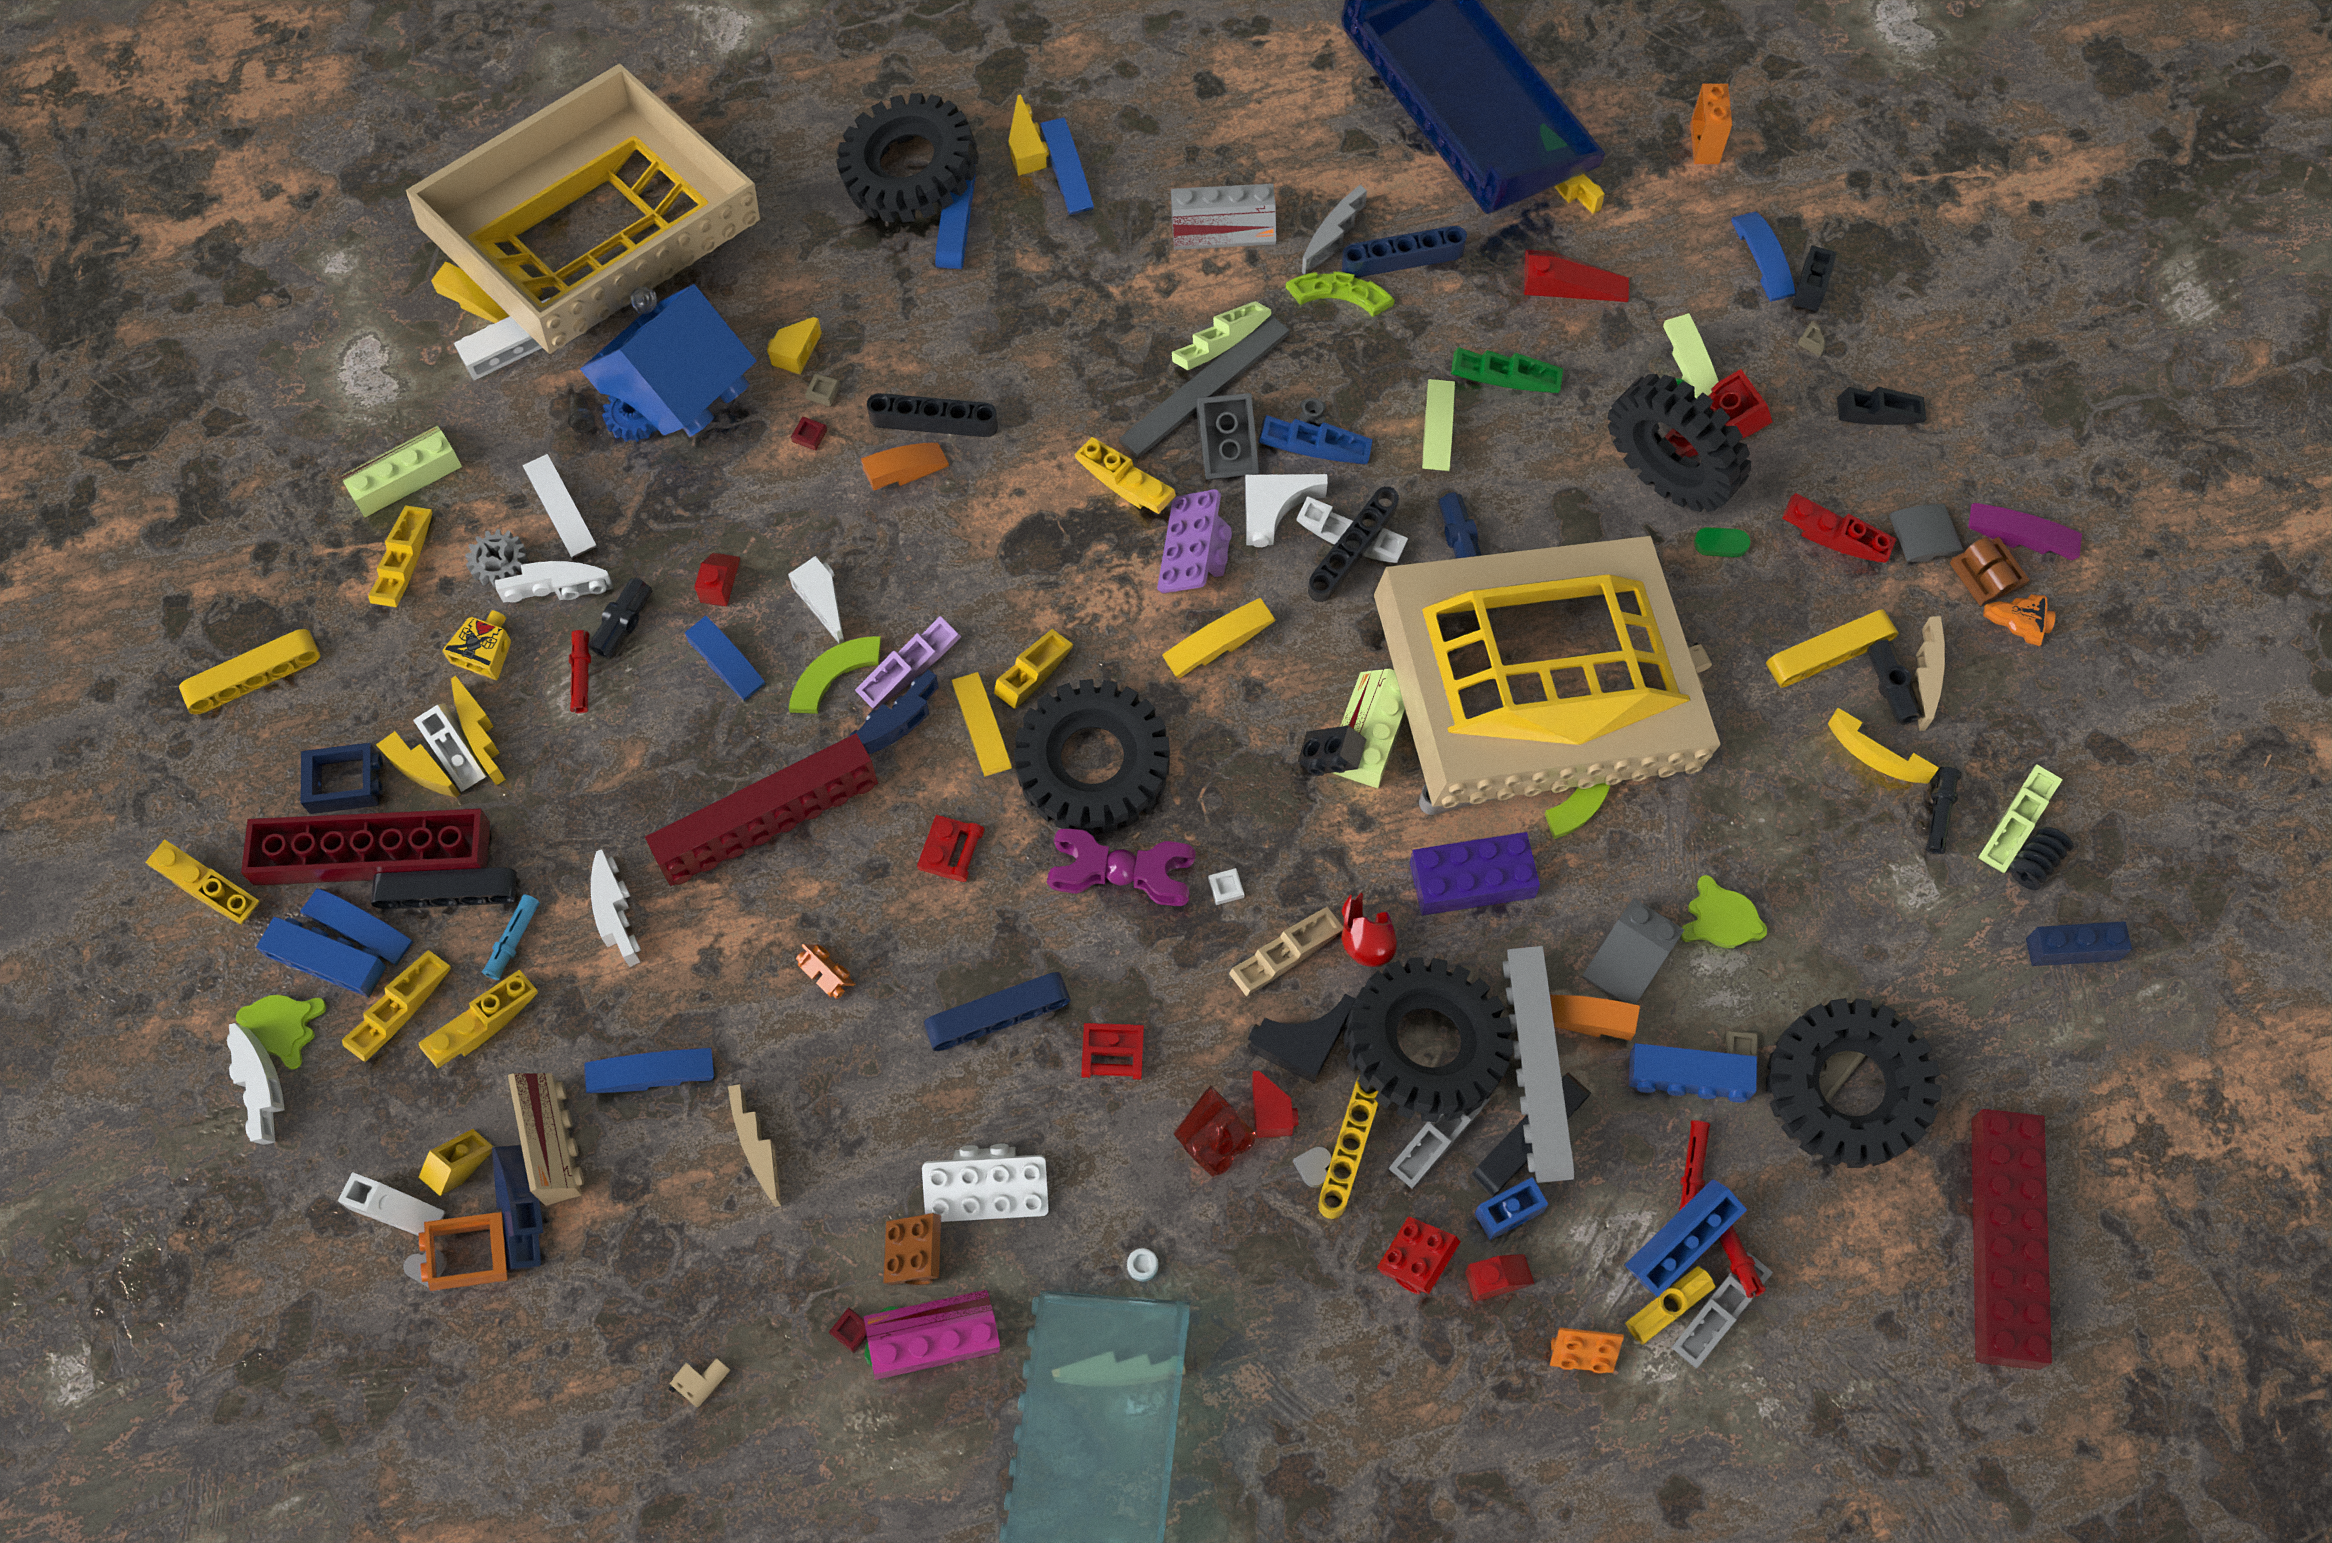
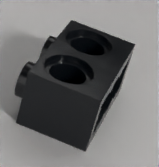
M1811 245L1803 265L1792 305L1818 312L1826 294L1837 252Z
M1349 725L1307 731L1298 762L1305 766L1309 773L1316 776L1356 770L1360 764L1366 738Z

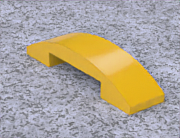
M1840 708L1836 709L1828 722L1829 727L1845 748L1870 767L1900 780L1927 784L1939 769L1915 753L1911 755L1908 761L1858 732L1863 722Z

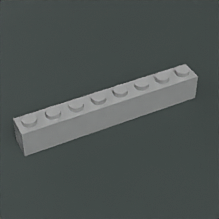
M1543 946L1508 949V961H1502L1504 979H1510L1511 987L1506 988L1507 1004L1514 1005L1515 1014H1509L1512 1032H1517L1518 1041H1513L1515 1060L1521 1059L1522 1068L1516 1069L1518 1087H1524L1525 1096L1520 1097L1522 1115H1528L1529 1124L1523 1125L1525 1144L1532 1143L1533 1153H1527L1529 1172H1535L1537 1183L1573 1180L1574 1165Z

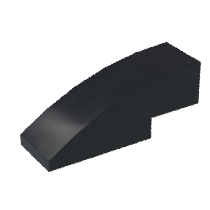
M1848 387L1837 397L1840 421L1870 425H1902L1923 423L1927 420L1925 401L1922 396L1883 387H1877L1872 392Z

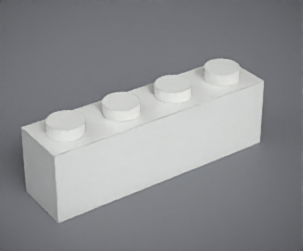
M511 316L495 324L488 325L486 328L472 335L465 336L454 343L473 380H477L543 348Z

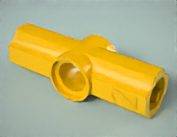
M1696 1266L1670 1288L1666 1289L1659 1297L1626 1321L1625 1324L1634 1339L1644 1345L1714 1290L1716 1286L1710 1275L1699 1266ZM1665 1298L1675 1301L1677 1312H1670L1665 1308L1663 1302Z

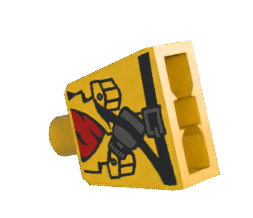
M491 610L486 621L474 617L468 618L442 652L451 664L497 681L511 644V639L507 632L501 628L506 617L500 612Z

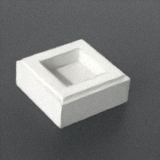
M1236 868L1208 876L1216 905L1244 898V891Z

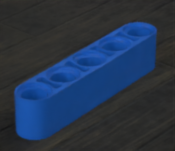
M975 176L972 181L965 180L968 188L961 197L950 192L954 203L945 209L942 208L936 247V268L963 269Z

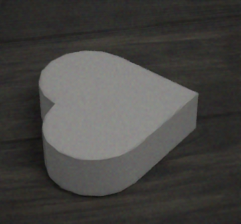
M1315 1147L1293 1159L1294 1165L1308 1186L1317 1188L1324 1184L1327 1175L1326 1169H1328L1331 1162L1330 1152L1326 1148Z
M435 1249L437 1277H440L446 1268L447 1258L440 1250ZM426 1252L423 1255L413 1254L409 1256L404 1262L403 1269L405 1274L429 1288L428 1282H422L420 1263H426Z

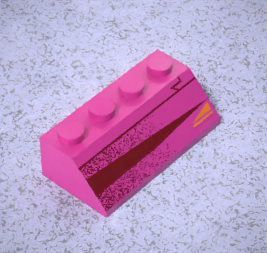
M987 1290L863 1316L875 1380L1000 1352L994 1313Z

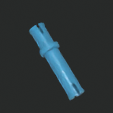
M525 894L521 897L522 899L499 942H495L492 947L494 951L482 970L485 976L499 981L510 958L515 957L517 953L515 948L537 907L540 905V902L534 897Z

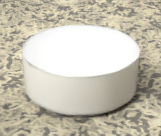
M1145 1248L1133 1251L1127 1261L1128 1272L1137 1281L1144 1282L1152 1279L1158 1271L1156 1255L1151 1250Z

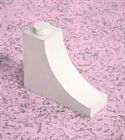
M1327 474L1246 475V545H1253L1255 547L1273 545L1276 528L1288 511L1298 504L1305 502L1307 496L1313 499L1326 498Z

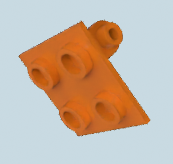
M1559 1327L1557 1338L1552 1337L1551 1350L1553 1352L1550 1366L1561 1367L1566 1370L1581 1369L1590 1370L1595 1373H1613L1624 1335Z

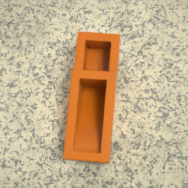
M938 443L905 445L861 458L863 470L874 491L894 482H898L899 486H902L949 466Z
M1550 994L1553 1022L1556 1028L1600 1037L1603 1034L1629 1041L1635 1035L1640 1009L1639 1005L1594 997Z

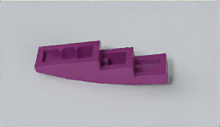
M1971 504L1968 528L1991 539L1999 537L2004 545L2011 548L2021 544L2042 555L2052 551L2071 561L2080 557L2082 533L2031 514L1992 505Z

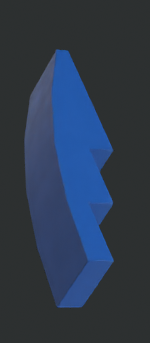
M1065 117L1040 123L1043 137L1049 150L1052 169L1056 174L1060 192L1063 194L1068 215L1092 210L1094 208L1092 198Z
M1266 415L1262 422L1258 442L1310 457L1338 462L1367 464L1373 439L1324 422L1318 427L1298 419L1288 423Z
M711 1048L642 1053L584 1063L586 1093L647 1091L649 1087L679 1086L681 1082L708 1081L714 1077Z

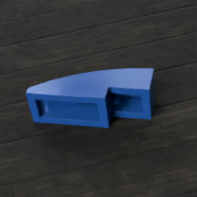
M704 616L685 632L688 643L743 701H746L766 684L742 653L707 616Z

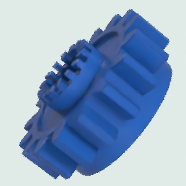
M614 396L608 397L610 404L603 405L605 413L602 414L608 431H613L615 438L621 436L625 442L629 440L638 442L640 439L649 438L650 434L658 430L639 411Z

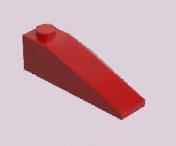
M1529 249L1525 251L1524 295L1628 302L1629 278L1553 251Z
M1742 369L1719 381L1711 389L1712 393L1708 397L1714 401L1710 409L1714 412L1722 408L1730 417L1725 425L1737 426L1743 435L1742 438L1748 437L1772 423L1767 403ZM1672 428L1664 436L1677 449L1675 452L1681 457H1692L1698 454L1691 443L1675 429Z

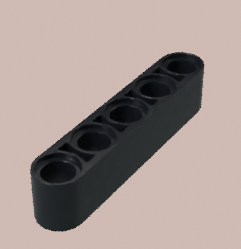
M884 393L873 394L866 402L870 422L878 428L976 437H990L998 430L996 409L992 404L986 402Z
M1384 486L1374 493L1312 573L1308 584V594L1312 600L1324 602L1331 597L1382 531V528L1393 517L1399 501V495L1394 488ZM1388 499L1392 502V505L1388 507L1383 506L1379 503V500ZM1371 519L1376 523V526L1367 527L1363 524V521ZM1355 540L1360 546L1358 548H1351L1347 545V542ZM1339 561L1344 567L1342 569H1334L1330 563ZM1323 582L1328 588L1323 591L1317 590L1314 584Z
M498 867L378 873L373 876L371 906L378 909H407L509 904L515 901L517 871L511 868Z
M1569 1072L1561 1078L1567 1120L1591 1095V1092ZM1528 1115L1512 1129L1470 1175L1492 1198L1528 1162L1527 1153H1533L1532 1143L1525 1144L1523 1125L1529 1124Z

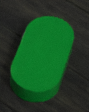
M1705 527L1697 532L1694 539L1695 549L1705 556L1741 557L1746 554L1750 546L1748 534L1740 529Z

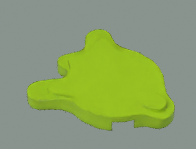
M1708 875L1699 878L1697 882L1699 897L1692 900L1688 905V911L1694 914L1697 920L1682 926L1684 932L1680 938L1684 942L1707 940L1716 946L1734 949L1736 946L1744 943L1761 941L1766 936L1767 927L1759 918L1755 906L1747 897L1735 891L1721 888Z
M269 995L250 1006L242 1007L236 1014V1021L254 1033L268 1054L279 1056L286 1067L296 1069L302 1063V1047L315 1037L314 1031L307 1027V1023L322 1015L326 1011L327 1006L321 998L296 1001L288 996Z

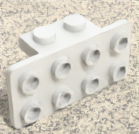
M994 1144L986 1149H978L977 1146L968 1145L961 1147L960 1150H955L953 1160L926 1161L922 1166L925 1214L935 1213L941 1215V1222L1045 1216L1048 1213L1046 1159L1042 1155L1016 1156V1147H1009L1007 1144Z

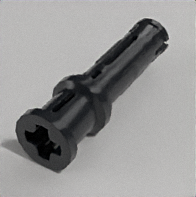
M1938 767L1939 769L1935 773L1937 777L1936 787L1931 793L1934 808L1926 851L1932 854H1944L1946 850L1952 805L1958 800L1956 787L1957 781L1961 779L1962 772L1956 768Z

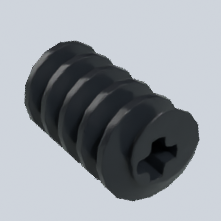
M2053 827L2040 828L2030 840V843L2011 862L2009 867L2011 875L2021 886L2030 890H2038L2040 888L2039 883H2044L2047 880V875H2051L2054 872V867L2059 866L2061 863L2060 859H2064L2067 856V851H2071L2074 848V843L2065 833Z

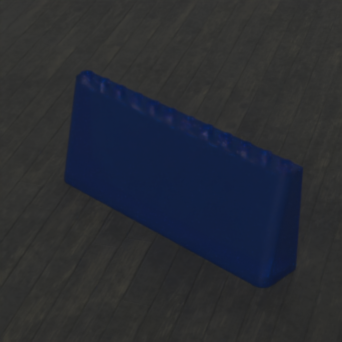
M1345 0L1341 15L1344 31L1484 213H1494L1601 166L1605 152L1481 0Z

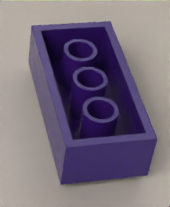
M1527 832L1413 849L1409 862L1421 916L1532 899L1536 897L1540 887Z

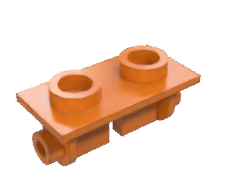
M819 944L802 945L807 952L803 951L797 956L798 966L811 979H815L821 972L823 975L816 984L829 997L839 999L845 992L844 986L855 985L849 978L850 972L842 965L835 964L829 958L830 953Z

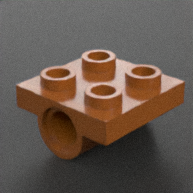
M1988 537L1980 539L1968 547L1964 553L1952 558L1950 561V565L1980 607L2026 586L2030 581L1999 537L1990 540Z
M930 1213L886 1221L884 1284L928 1285L933 1283V1279L939 1278L941 1215Z

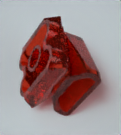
M1212 1085L1205 1090L1173 1133L1188 1154L1212 1177L1225 1173L1231 1167L1233 1158L1250 1150L1255 1143V1138L1258 1136L1237 1114L1233 1106Z

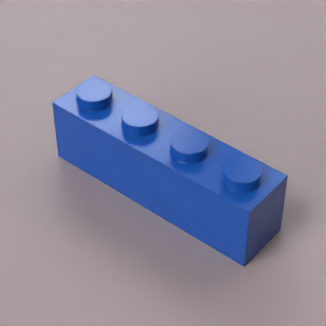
M275 916L273 917L256 946L267 958L370 998L386 969V966L379 960L380 955L368 948H363L362 951L353 948L354 944L340 937L336 941L327 938L329 935L326 932L312 927L311 930L302 928L303 924L293 918L286 917L285 920H282Z
M1637 1043L1634 1044L1630 1051L1629 1087H1636L1640 1092L1650 1093L1655 1092V1090H1664L1673 1096H1683L1686 1093L1698 1094V1097L1702 1099H1714L1716 1096L1728 1097V1100L1731 1102H1746L1756 1092L1757 1056Z
M1712 1179L1624 1266L1643 1287L1656 1297H1659L1747 1209L1728 1187Z

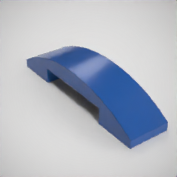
M1757 212L1732 217L1731 222L1740 240H1746L1763 275L1760 282L1769 301L1773 302L1794 296V283L1786 257L1776 235L1766 220Z
M319 888L314 891L300 910V913L324 927L328 926L358 944L375 951L380 955V958L395 966L398 965L413 943L410 938L378 918Z

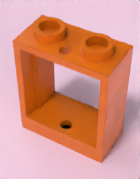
M1702 84L1690 123L1694 164H1720L1732 127L1728 84Z
M502 1212L424 1222V1232L418 1233L420 1251H426V1263H420L422 1282H428L430 1291L508 1280ZM490 1229L493 1270L437 1277L435 1236Z

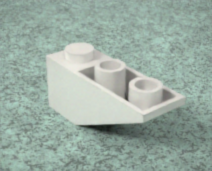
M353 1172L338 1199V1202L349 1210L418 1235L419 1232H424V1222L442 1220L446 1214L445 1211Z

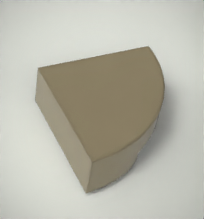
M1811 321L1797 344L1821 356L1826 342L1821 333V328Z

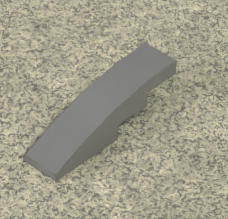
M1359 185L1342 199L1314 234L1303 256L1302 273L1304 275L1311 272L1343 247L1344 234L1354 227L1355 214L1366 205L1367 190L1363 186Z
M1491 1098L1485 1099L1481 1107L1470 1114L1465 1110L1461 1118L1446 1121L1444 1114H1441L1437 1122H1427L1392 1163L1389 1170L1413 1189L1490 1102Z
M1747 1252L1748 1256L1753 1257L1755 1261L1754 1268L1762 1284H1764L1773 1272ZM1732 1272L1729 1273L1671 1347L1696 1369L1753 1299L1746 1296V1292L1737 1275L1732 1274Z

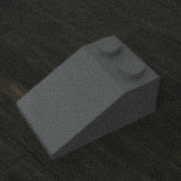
M1251 393L1198 398L1196 400L1205 478L1216 479L1259 474Z
M1633 898L1587 967L1582 978L1617 1001L1636 1005L1677 944L1684 929Z

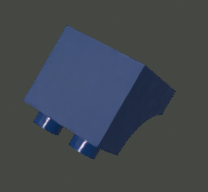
M693 284L652 304L585 363L580 370L600 394L614 396L626 402L645 416L663 436L683 428L688 436L691 437L714 419V415L707 407L718 396L726 404L739 396L750 385L743 376V373L756 362V359L696 285Z

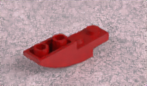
M1796 492L1790 497L1782 517L1787 522L1803 530L1801 536L1843 554L1866 560L1886 563L1896 541V538L1849 513L1843 518Z

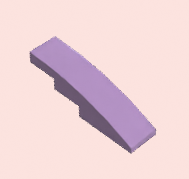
M939 616L922 635L916 633L898 653L893 650L855 691L872 709H877L882 703L887 702L913 682L917 676L925 672L961 636Z

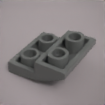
M1945 504L1915 506L1889 514L1907 562H1929L1935 556H1957L1963 551Z

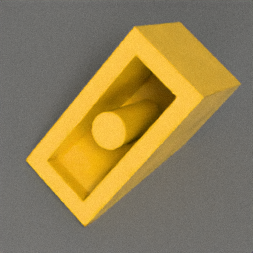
M812 317L779 329L774 339H770L767 345V353L769 354L771 365L801 374L822 334L819 319Z
M471 1129L430 1150L419 1178L441 1196L462 1185L490 1155L494 1146L474 1129Z

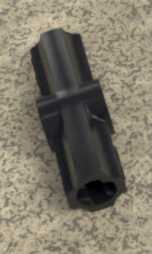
M636 577L634 579L631 578L616 602L611 601L606 606L602 615V624L589 642V648L605 659L611 658L625 634L629 635L635 630L639 621V612L652 594V588Z
M1885 639L1870 645L1867 652L1880 681L1878 690L1883 697L1887 698L1897 724H1910L1920 719L1923 714L1910 685L1911 674L1906 667L1902 666L1893 642ZM1891 679H1892V680H1895L1896 682H1898L1899 685L1894 684L1893 682H1891Z

